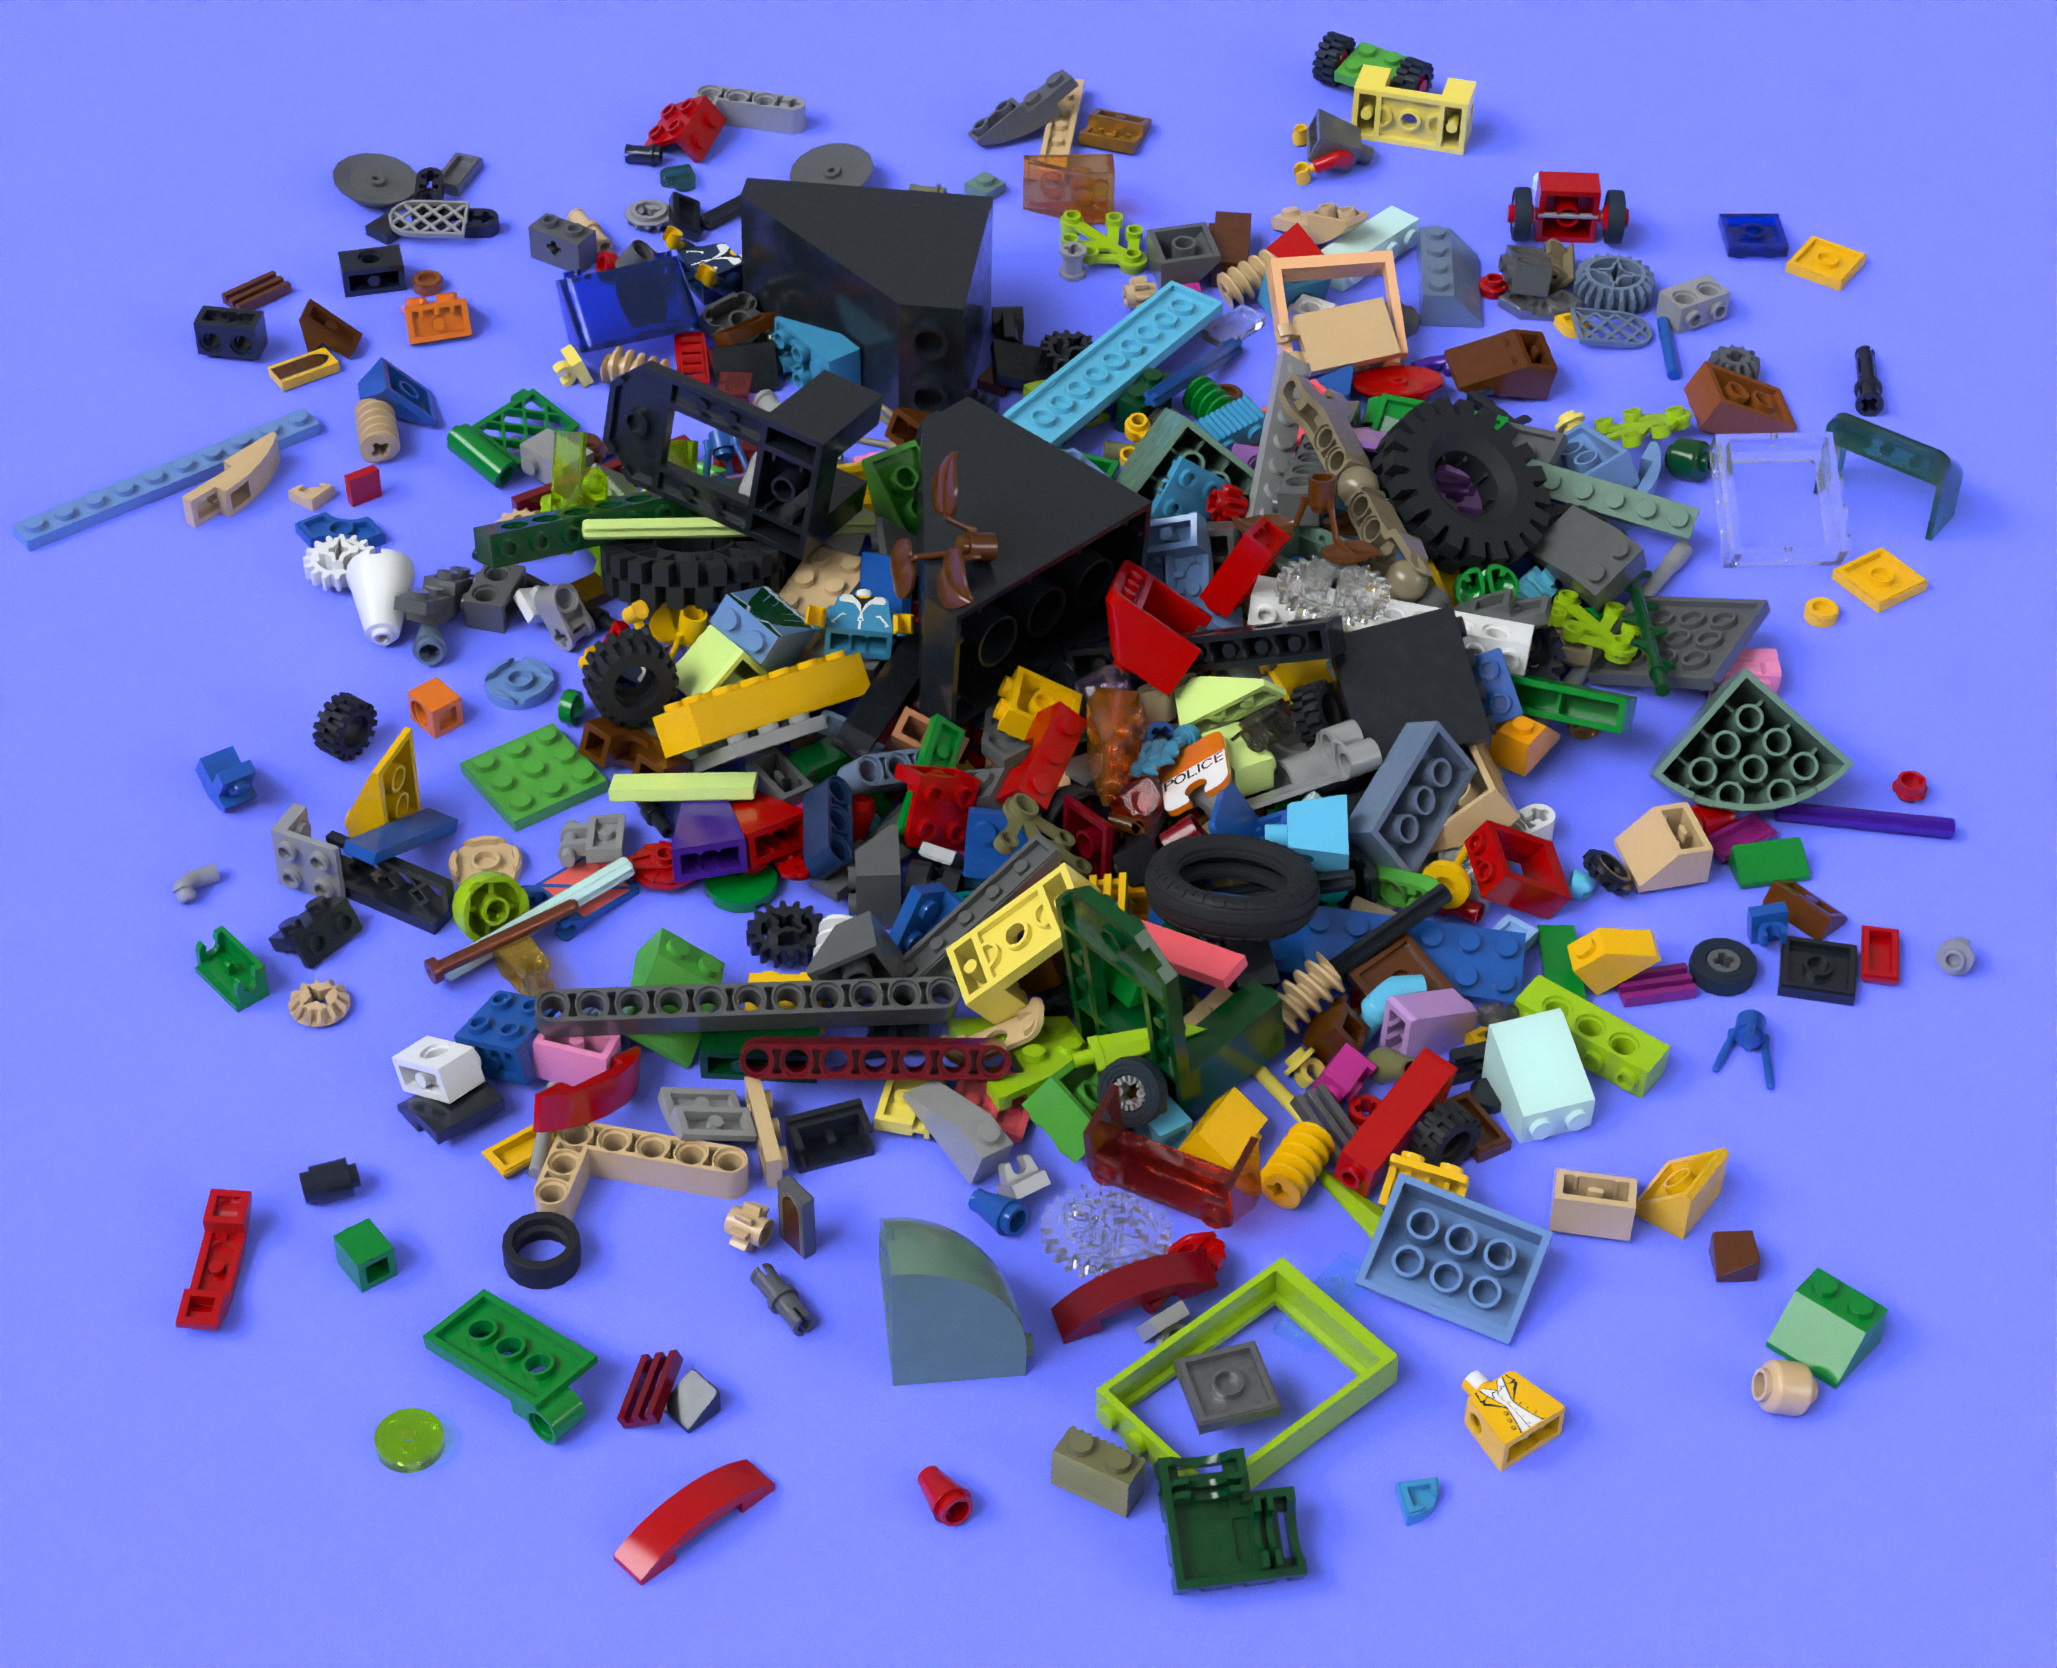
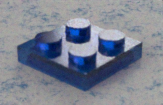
M1778 213L1719 214L1718 226L1727 257L1740 259L1746 257H1787L1789 245Z

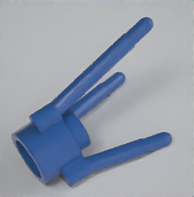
M718 429L711 431L708 434L709 439L703 440L705 454L702 476L710 477L712 455L715 456L717 461L725 462L727 476L735 475L731 460L735 457V452L746 472L749 462L741 447L740 440Z
M1747 1009L1738 1014L1735 1027L1728 1029L1727 1039L1712 1066V1071L1717 1073L1720 1070L1735 1042L1744 1048L1745 1051H1750L1759 1046L1761 1048L1766 1087L1768 1090H1772L1774 1088L1769 1049L1770 1036L1765 1033L1767 1019L1761 1012L1755 1009Z

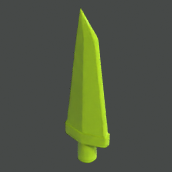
M1184 1023L1186 1026V1038L1206 1030V1028ZM1147 1028L1100 1036L1087 1037L1089 1049L1071 1053L1075 1068L1095 1064L1097 1072L1100 1074L1107 1065L1121 1057H1140L1150 1053Z
M1323 1168L1319 1175L1321 1185L1372 1240L1384 1210L1369 1199L1346 1187L1342 1182L1332 1177L1333 1174Z

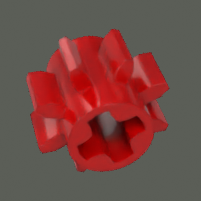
M1223 483L1221 490H1212L1206 504L1207 512L1212 514L1211 520L1231 521L1232 516L1244 518L1248 510V500L1246 497H1243L1244 491L1226 483Z

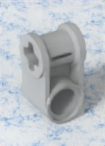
M560 583L544 586L536 591L534 596L535 608L550 632L552 641L559 649L570 651L575 647L576 641L583 636L588 637L594 633L595 623L590 614H588L573 585Z

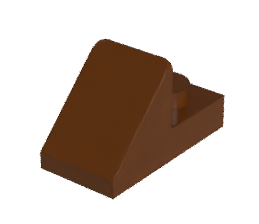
M309 299L299 318L308 353L316 350L321 342H323L335 352L349 359L355 352L363 335L312 299Z

